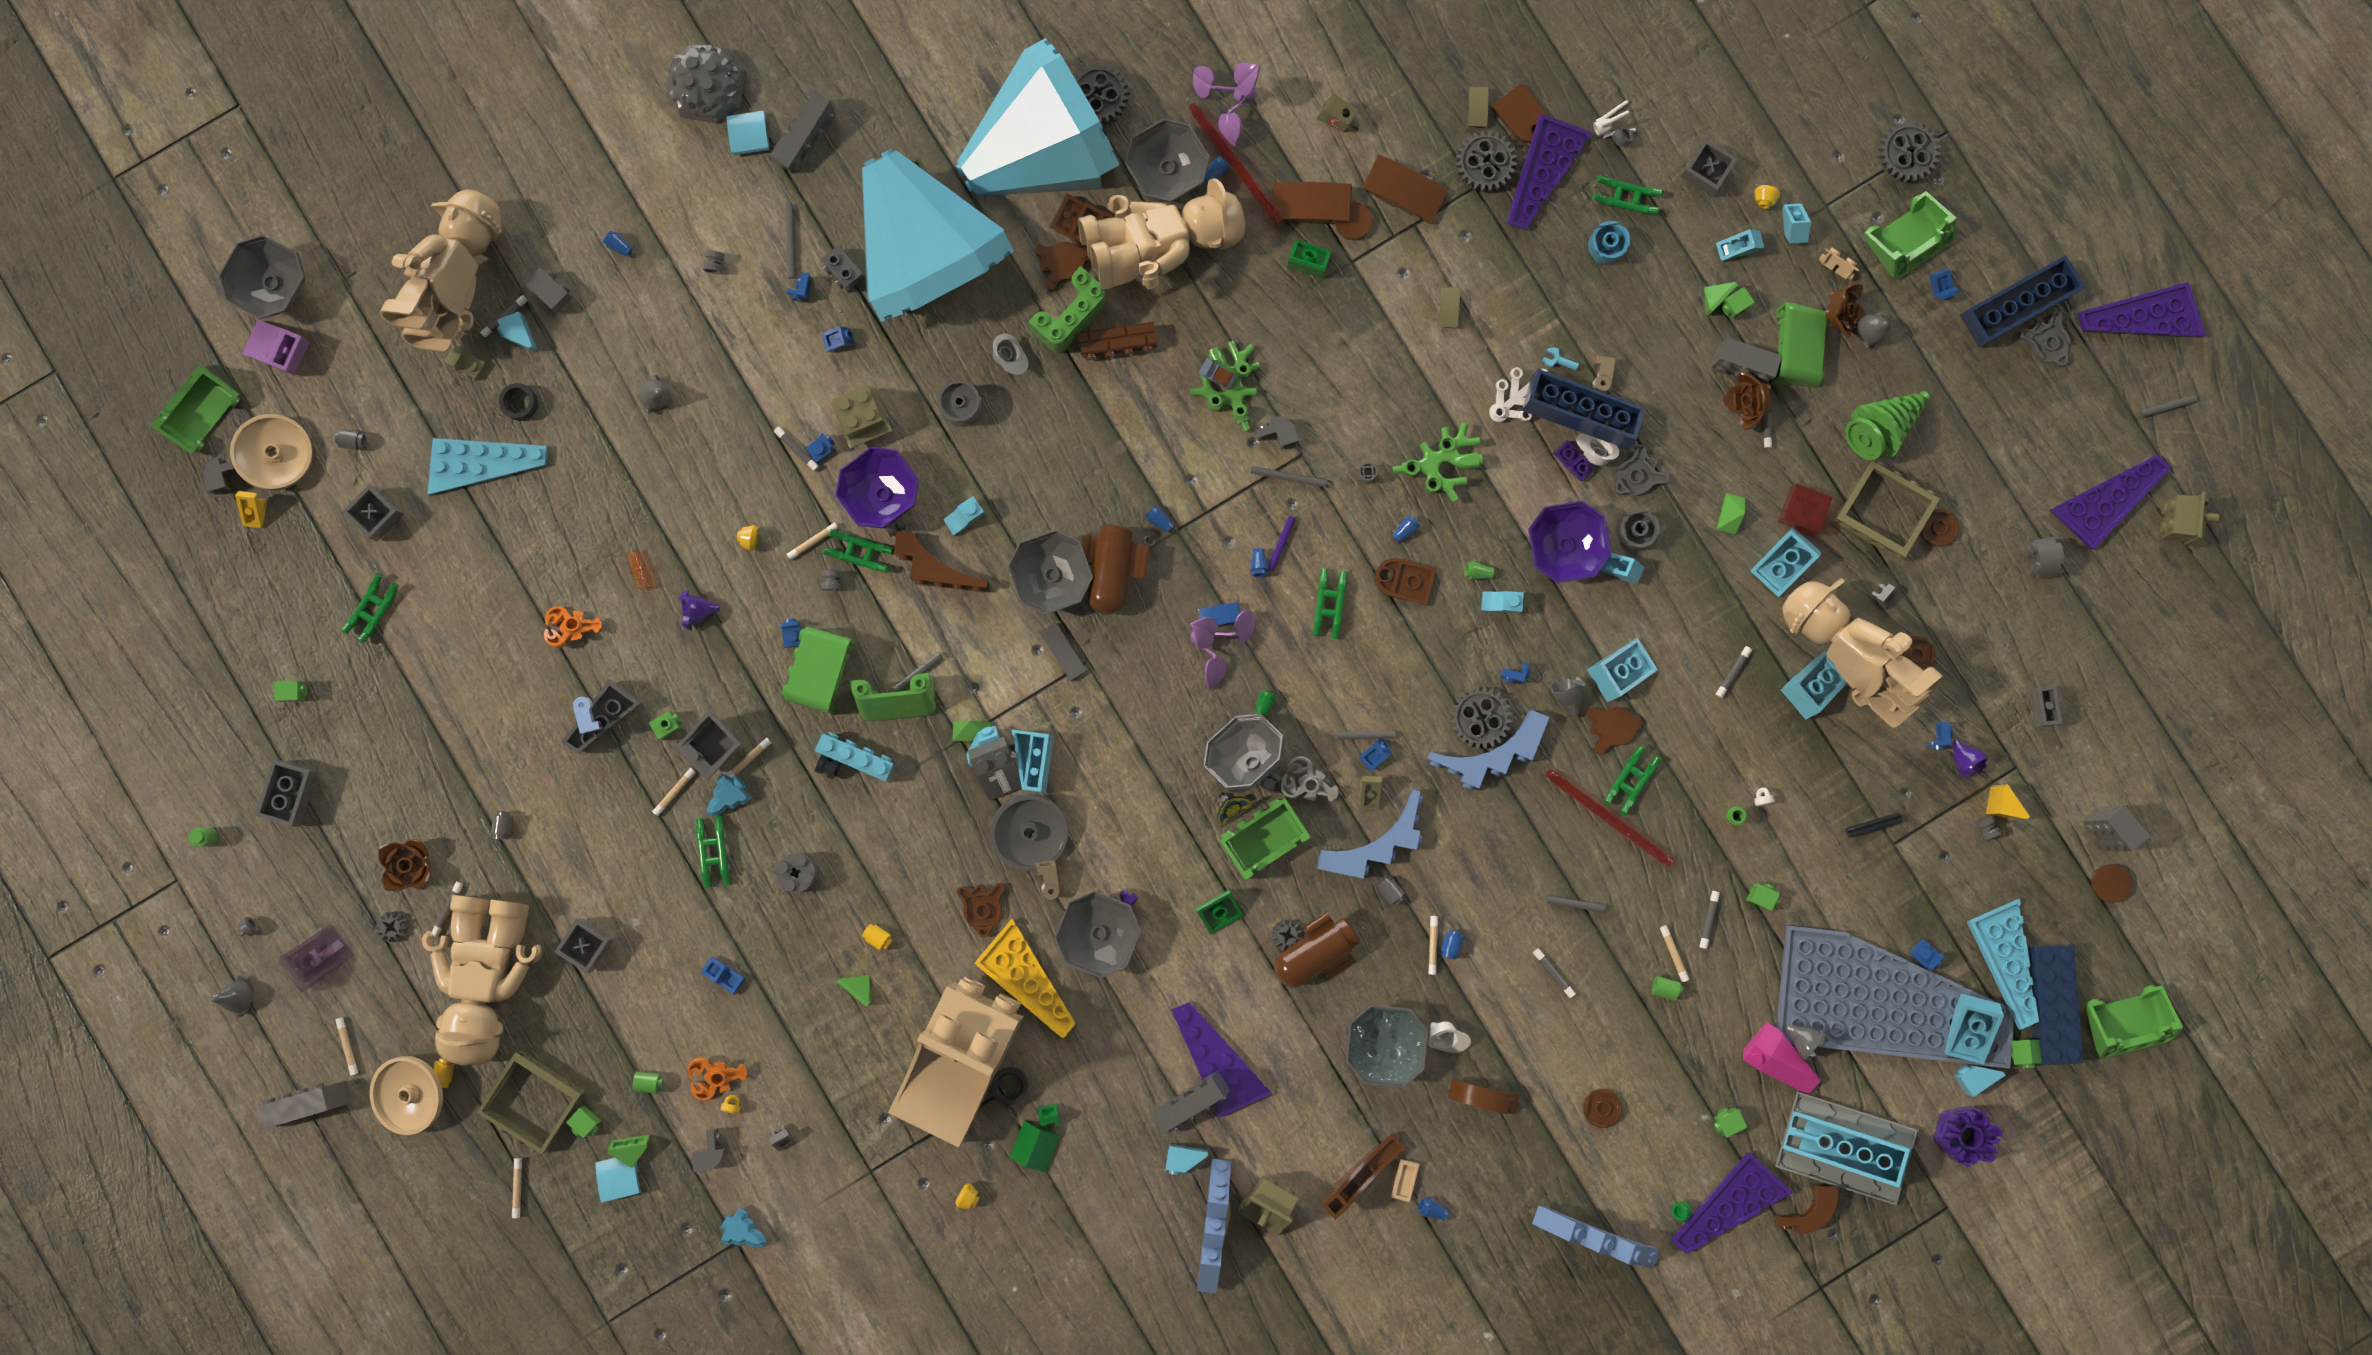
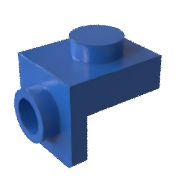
M1945 268L1929 275L1934 297L1949 300L1954 297L1953 295L1960 293L1959 289L1953 286L1950 269Z
M1525 662L1522 664L1520 673L1503 668L1499 677L1504 678L1503 682L1515 684V682L1523 683L1525 679L1528 680L1530 675L1529 663Z
M1950 722L1935 723L1937 742L1926 743V747L1933 746V750L1945 749V745H1951V737L1953 736Z

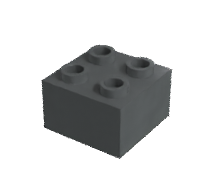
M1705 139L1681 177L1713 196L1738 158Z
M368 485L342 511L368 538L378 541L404 515L378 488L372 485Z
M583 918L576 919L555 950V953L585 973H590L595 970L614 939Z

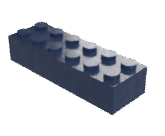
M2065 255L1971 307L1960 316L1978 347H1981L2086 287Z
M1538 368L1530 380L1522 411L1629 450L1637 440L1645 408Z
M2074 945L2027 946L2030 961L2029 972L2033 980L2032 992L2033 997L2036 999L2039 1022L2032 1025L2033 1040H2040L2042 1065L2083 1063Z

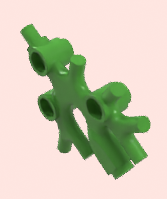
M1231 341L1227 344L1235 361L1233 366L1227 364L1225 356L1219 347L1208 351L1210 360L1237 376L1231 389H1227L1224 392L1216 391L1210 380L1200 375L1203 387L1190 388V396L1206 397L1208 399V407L1213 412L1220 411L1225 404L1230 405L1233 409V418L1237 421L1238 425L1241 424L1243 431L1247 432L1251 430L1248 423L1250 419L1248 417V408L1243 405V399L1245 396H1256V388L1244 387L1242 380H1247L1251 372L1260 369V365L1258 362L1251 365L1246 363L1247 357L1255 350L1253 345L1249 344L1243 351H1239L1235 341ZM1245 368L1247 371L1243 373L1240 369ZM1213 400H1218L1219 403H1218V404H1213L1212 401H1213ZM1238 410H1243L1244 413H1243V414H1238L1237 411H1238Z
M1461 423L1458 435L1455 438L1450 436L1449 427L1441 428L1442 440L1438 446L1439 451H1432L1427 442H1424L1420 445L1424 452V458L1420 461L1411 459L1401 463L1400 466H1392L1393 474L1402 473L1408 477H1414L1418 472L1425 473L1427 475L1425 490L1431 494L1436 493L1439 489L1444 490L1453 503L1459 499L1454 491V487L1466 485L1467 478H1444L1439 472V467L1442 463L1449 462L1462 469L1479 468V466L1483 465L1482 454H1459L1458 448L1480 445V438H1467L1468 424ZM1443 444H1448L1449 448H1445ZM1408 467H1413L1414 471H1409ZM1434 483L1435 488H1431L1429 484Z

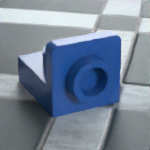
M802 272L801 278H798L796 283L798 291L787 289L786 291L788 296L791 297L790 299L802 302V299L808 300L813 278L810 274Z
M838 326L822 333L826 352H832L844 346L852 347L855 345L854 335L849 327Z
M822 432L819 434V438L805 447L817 464L836 451L833 447L835 444L829 434L825 436Z
M785 619V623H780L784 648L797 647L801 641L799 640V634L802 629V623L796 621V619Z
M1378 739L1359 758L1372 771L1386 760L1392 752L1390 751V746L1385 741Z
M1921 939L1909 952L1927 970L1937 969L1942 964L1941 960L1945 957L1942 953H1938L1924 939Z

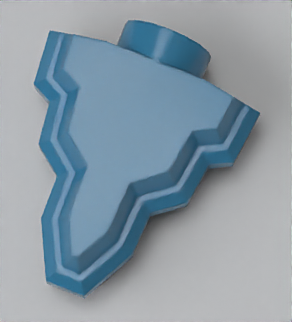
M722 773L716 780L717 786L713 790L714 797L709 802L707 813L713 817L723 813L727 808L734 809L739 804L744 805L751 797L744 790L747 787L746 783L738 776L732 779Z
M741 1207L738 1208L734 1216L728 1214L721 1226L724 1233L720 1242L728 1246L731 1244L738 1246L747 1244L751 1247L764 1248L767 1243L763 1233L755 1228L754 1221L748 1217V1212Z

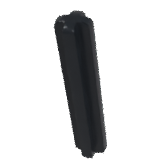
M1894 813L1847 827L1845 832L1847 837L1851 838L1902 823L1903 820L1900 813Z

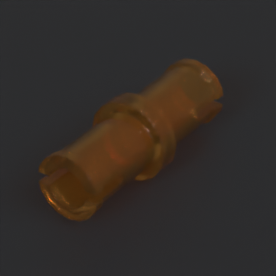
M632 550L634 558H632L630 551L627 552L625 555L631 567L630 573L634 575L638 590L643 589L642 581L645 588H648L650 584L645 574L646 568L641 563L638 551Z

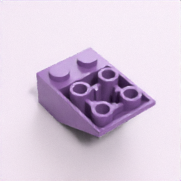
M257 320L242 354L295 376L310 341L285 329Z

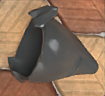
M1883 312L1867 315L1860 319L1857 325V333L1867 349L1874 344L1882 342L1887 337L1891 328L1890 322L1883 317Z
M657 374L645 382L639 390V399L644 406L645 412L649 414L664 408L671 399L669 388L660 381Z
M1578 676L1559 682L1554 680L1550 685V692H1552L1553 697L1573 717L1578 716L1582 701V687L1586 686L1584 680Z
M238 976L235 982L226 985L219 993L213 995L211 1001L217 1003L225 1010L235 1012L237 1018L244 1016L249 1010L252 992L248 981L244 977Z
M1788 1024L1785 1028L1791 1036L1798 1053L1804 1060H1812V1057L1816 1056L1814 1052L1820 1044L1825 1046V1042H1829L1826 1033H1820L1809 1027Z

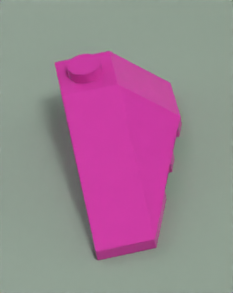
M1769 1022L1763 1025L1744 1048L1743 1060L1759 1071L1808 1095L1821 1081L1810 1065L1799 1055L1797 1049L1788 1041L1787 1036Z

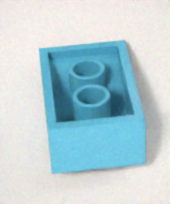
M1792 527L1752 568L1751 572L1779 597L1822 552L1797 529Z
M1638 637L1587 669L1607 702L1622 696L1658 670Z
M1824 651L1795 675L1781 691L1800 714L1807 719L1820 713L1847 682L1838 673L1833 662L1826 656V651Z
M1961 994L1954 1010L1945 1054L1984 1065L2004 1017L2000 1004Z

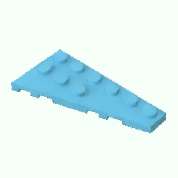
M433 438L427 495L431 496L439 492L451 491L455 488L494 480L498 477H506L521 471L525 472L547 466L549 447Z
M2016 899L1966 922L2020 1030L2039 1022L2036 999L2033 997L2032 992L2033 980L2030 977L2029 954L2026 936H2024L2022 928L2023 916L2020 915L2019 909L2021 903L2020 899Z

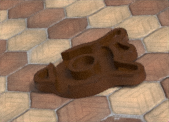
M1061 242L1054 246L1037 245L1035 248L1036 254L1042 259L1041 271L1050 272V276L1046 281V287L1050 291L1054 290L1060 282L1071 280L1074 272L1080 266L1083 268L1089 260L1087 249L1080 248L1071 242Z
M1590 707L1586 711V715L1592 721L1590 734L1599 736V740L1594 747V751L1598 755L1604 754L1611 746H1619L1629 742L1637 729L1642 726V719L1624 708L1615 707L1608 710H1598Z
M997 883L989 892L985 890L983 884L977 885L972 890L964 886L957 889V895L964 904V918L977 931L980 937H988L991 930L1001 919L1002 906L1000 899L1005 891L1003 883Z

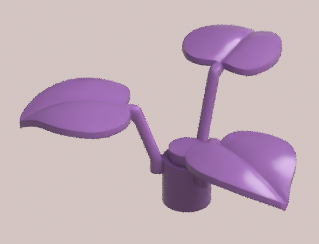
M1247 62L1239 63L1234 72V80L1238 84L1235 88L1212 85L1215 77L1211 69L1206 66H1198L1194 69L1193 86L1199 97H1209L1211 89L1234 91L1235 99L1240 101V103L1229 109L1227 114H1221L1218 122L1219 132L1223 140L1229 145L1237 147L1242 124L1239 116L1232 112L1245 105L1246 101L1256 98L1255 85L1260 65Z
M1242 611L1236 617L1234 633L1216 632L1218 625L1216 620L1211 617L1201 618L1190 623L1193 629L1191 642L1202 650L1207 651L1213 657V659L1207 661L1205 666V680L1208 689H1213L1223 679L1226 673V662L1222 657L1217 658V655L1207 647L1213 644L1214 636H1237L1239 642L1247 641L1255 629V614L1252 611Z

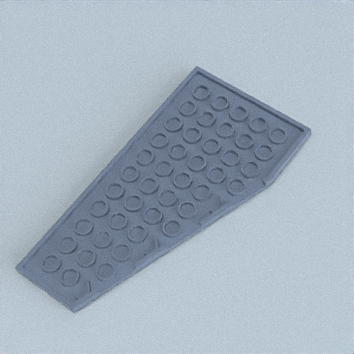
M1786 925L1777 1028L1787 1036L1791 1044H1794L1785 1029L1788 1024L1809 1027L1820 1033H1826L1829 1042H1825V1046L1820 1044L1818 1047L2010 1069L2014 1019L2007 1006L1999 1003L2004 1017L1984 1065L1946 1055L1945 1048L1960 995L1965 994L1995 1003L1998 1002L1856 938L1849 933Z

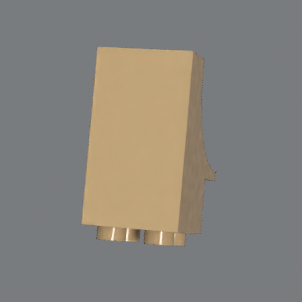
M966 976L964 979H960L959 983L953 982L946 987L926 1030L920 1033L917 1039L918 1046L888 1112L957 1147H960L1024 1017V1015L1017 1012L1021 1004L1020 1002L1001 993L999 996H996L995 1000H992L982 995L986 987L985 985Z

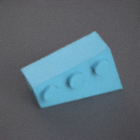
M1012 730L1022 790L1046 793L1054 736Z

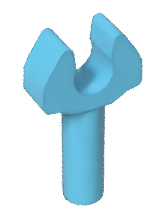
M1548 348L1546 350L1547 353L1554 356L1553 360L1545 357L1542 359L1547 367L1552 368L1553 365L1560 364L1575 371L1577 370L1579 364L1561 357L1558 348Z

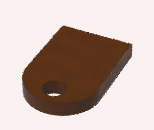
M1522 83L1496 102L1491 108L1512 134L1524 143H1531L1533 137L1531 128L1536 127L1539 115L1548 116Z
M1391 558L1382 562L1377 568L1375 583L1377 588L1387 596L1427 606L1436 568L1398 558ZM1387 570L1390 573V579L1382 580L1380 572Z

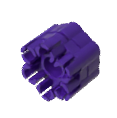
M1964 1106L1940 1113L1933 1140L1947 1154L1950 1160L1971 1167V1164L1975 1165L1979 1160L1993 1162L1997 1156L1992 1155V1153H1997V1149L1993 1144L1999 1143L2000 1139L1997 1136L2003 1137V1133L2000 1128L1990 1124L1988 1116H1985L1986 1113L1984 1111ZM1968 1128L1970 1138L1968 1141L1962 1142V1133Z

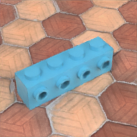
M831 732L828 735L822 733L815 749L816 752L889 782L896 764L891 762L892 758L881 755L880 758L875 756V751L864 747L861 750L856 747L857 743L846 740V742L838 740L840 736Z

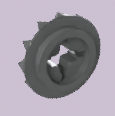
M391 911L384 913L378 918L379 920L376 924L377 934L382 940L389 943L397 942L406 935L408 923L401 913ZM395 922L393 927L396 931L391 930L388 932L389 927L386 923L392 924Z
M1292 920L1278 922L1272 931L1273 942L1281 950H1286L1303 938L1301 927ZM1289 927H1291L1290 934L1296 938H1289L1285 944V937L1279 934V932H1287Z

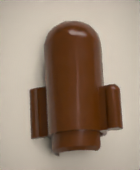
M1102 525L1099 529V536L1083 535L1082 548L1088 565H1092L1091 573L1093 579L1089 585L1088 603L1097 613L1112 615L1119 612L1125 604L1129 577L1146 578L1150 546L1135 544L1132 541V530L1127 527Z
M1325 912L1305 926L1304 930L1307 936L1277 956L1274 970L1277 979L1287 987H1299L1321 972L1329 981L1356 962L1351 952L1354 947L1360 944V939L1346 918H1342L1334 923L1328 912Z

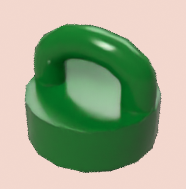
M1686 1200L1676 1202L1672 1206V1215L1677 1221L1684 1222L1692 1216L1690 1204Z

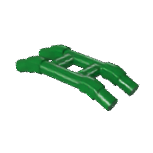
M1598 175L1597 182L1616 189L1614 198L1594 193L1593 200L1606 206L1635 211L1640 214L1659 215V207L1639 205L1641 194L1650 197H1663V189L1638 186ZM1623 190L1634 192L1632 203L1621 200Z
M830 529L828 536L848 542L845 553L825 547L823 550L824 555L875 571L889 572V566L873 562L871 558L874 550L894 555V547ZM855 545L866 548L863 559L852 556Z
M1322 568L1312 636H1320L1322 618L1327 616L1334 617L1331 638L1339 639L1347 572L1340 571L1338 591L1326 590L1328 569ZM1325 597L1336 598L1335 610L1324 608Z
M375 573L361 602L341 629L343 633L348 634L359 622L360 618L369 622L362 634L357 638L361 644H364L374 633L378 623L394 601L399 584L392 582L384 600L374 595L378 591L383 577L380 573ZM370 601L379 606L374 616L364 611Z
M1639 745L1635 752H1633L1604 800L1606 805H1611L1620 789L1628 793L1629 796L1620 811V814L1623 816H1627L1636 798L1662 761V758L1656 755L1644 772L1635 767L1634 765H1636L1646 750L1642 745ZM1629 773L1640 778L1634 788L1624 782Z
M723 816L715 817L716 838L705 839L704 819H696V839L698 842L700 871L705 888L712 886L708 867L711 865L720 864L723 884H731L724 839ZM717 845L719 857L707 858L706 847Z

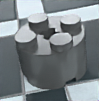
M1644 509L1631 511L1619 521L1617 527L1619 541L1623 547L1630 550L1645 549L1656 540L1660 532L1658 519ZM1635 528L1641 529L1642 532L1635 531Z
M2058 537L2032 540L2030 546H2026V556L2031 558L2032 565H2029L2031 576L2042 578L2062 575L2064 573V569H2061V564H2065L2064 552L2061 542H2056Z
M800 853L785 856L776 867V878L779 885L784 890L794 893L804 892L812 888L819 873L814 859ZM796 870L801 871V873H799L798 876H794V872H796Z

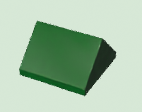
M1295 240L1288 259L1287 268L1323 279L1332 250Z
M1230 890L1195 908L1209 934L1244 916Z
M1024 1120L1009 1157L1026 1168L1045 1172L1060 1135Z

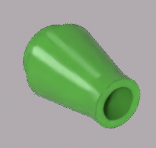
M1475 561L1467 562L1464 575L1469 580L1492 579L1494 568Z
M1739 806L1732 807L1726 813V819L1736 826L1742 825L1747 818L1746 811Z

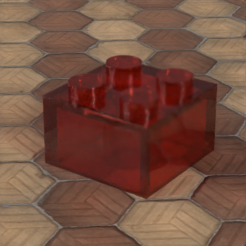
M1795 484L1790 488L1778 523L1791 528L1794 527L1799 531L1814 536L1821 531L1833 497L1800 484Z

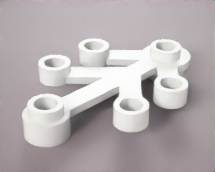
M1518 367L1510 372V398L1505 403L1504 390L1508 388V382L1501 379L1496 383V404L1492 405L1489 410L1490 418L1495 422H1502L1507 417L1518 418L1522 421H1527L1532 417V414L1528 413V418L1526 419L1523 417L1524 411L1509 410L1513 405H1524L1525 398L1523 397L1527 394L1529 387L1528 383L1518 391L1519 379L1523 375V371ZM1514 370H1517L1519 372L1518 377L1514 376ZM1500 382L1505 384L1504 389L1499 387ZM1497 409H1501V410H1502V415H1501V416L1497 415V413H1496V410H1497Z

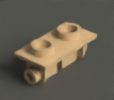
M1833 247L1830 250L1825 248L1827 254L1822 253L1818 259L1821 261V264L1831 270L1837 264L1839 267L1835 273L1844 279L1848 278L1851 280L1855 275L1852 271L1854 269L1859 270L1855 267L1857 263L1850 258L1844 260L1840 257L1841 253Z

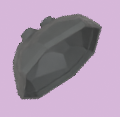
M1163 118L1131 137L1125 166L1145 197L1171 203L1203 184L1210 156L1190 124Z
M263 234L237 242L218 275L225 301L260 320L287 312L299 296L306 279L299 254Z
M1056 529L1019 542L1007 566L1020 604L1044 615L1082 602L1093 579L1081 542Z
M1261 714L1235 716L1207 742L1203 766L1227 790L1237 793L1251 790L1264 781L1282 763L1285 738Z
M1092 891L1068 902L1054 939L1065 964L1103 978L1127 967L1141 933V928L1131 905L1097 891Z

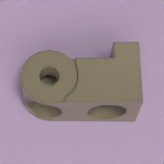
M1599 355L1594 358L1593 366H1597L1598 369L1596 379L1592 383L1593 389L1605 393L1611 387L1616 358Z
M1055 861L1035 863L1037 874L1043 877L1041 889L1044 897L1048 900L1056 899L1059 895V883Z

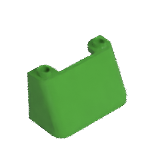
M1925 191L1913 198L1908 213L1884 229L1878 225L1869 227L1864 233V239L1889 275L1897 280L1953 242L1956 236L1957 218Z
M1784 302L1777 308L1776 319H1781L1778 321V326H1780L1778 354L1782 355L1776 377L1771 380V383L1816 388L1820 385V382L1824 381L1825 372L1822 369L1825 331L1829 320L1825 318L1826 311Z
M199 364L150 427L188 453L192 454L194 451L198 453L205 444L202 440L229 406L234 408L239 402L240 398L237 396L240 393Z
M929 673L917 674L912 677L910 691L878 694L877 691H872L871 685L865 680L851 681L852 693L860 716L866 721L928 716L936 710L934 676Z
M2155 985L2147 986L2143 989L2140 996L2108 1004L2094 999L2089 1001L2085 1007L2096 1051L2100 1059L2171 1042L2183 1029L2163 985L2157 987Z

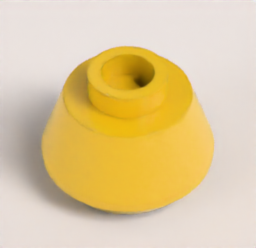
M1761 185L1754 191L1755 201L1763 209H1769L1774 206L1780 198L1779 190L1773 186Z
M755 525L743 527L741 531L738 530L737 542H740V546L749 551L756 549L759 529Z
M971 1183L965 1184L955 1202L957 1208H975L980 1197L977 1196L978 1191Z

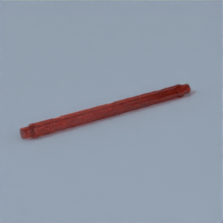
M1196 103L1191 104L1189 109L1192 112V116L1205 130L1209 138L1259 202L1270 220H1273L1276 225L1280 224L1283 219L1279 215V211L1266 197L1265 193L1202 109Z
M1548 769L1545 773L1550 782H1553L1563 791L1570 794V796L1660 861V863H1664L1668 867L1673 865L1675 860L1670 858L1669 854L1652 844L1644 836L1572 785L1559 773H1555L1551 769Z

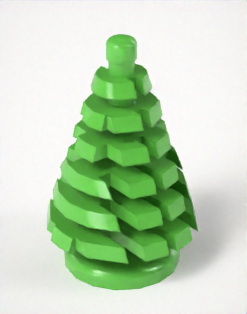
M1922 391L1919 394L1914 393L1858 406L1852 413L1851 418L1853 420L1847 424L1845 429L1849 446L1857 455L1866 460H1875L1878 457L1886 459L1887 455L1889 458L1895 456L1923 411L1925 403L1930 399L1929 394L1926 391Z

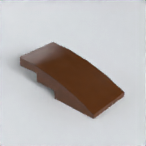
M1380 154L1377 155L1362 189L1388 205L1396 206L1409 215H1416L1429 224L1433 223L1448 189L1426 176Z
M1273 182L1271 219L1273 221L1292 220L1294 223L1313 222L1314 224L1350 222L1352 184L1333 182Z
M1067 193L1049 228L1082 245L1079 234V218L1093 215L1096 220L1115 217L1104 210L1101 211L1087 202L1083 203Z

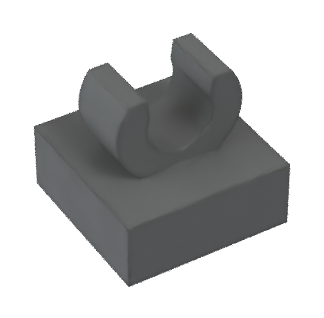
M1879 584L1878 587L1882 592L1877 594L1873 591L1872 595L1874 599L1878 600L1879 606L1886 610L1898 596L1897 591L1891 584H1888L1886 587L1883 584Z
M780 1125L782 1131L779 1133L771 1130L772 1137L769 1138L771 1145L778 1151L796 1142L794 1135L784 1125Z

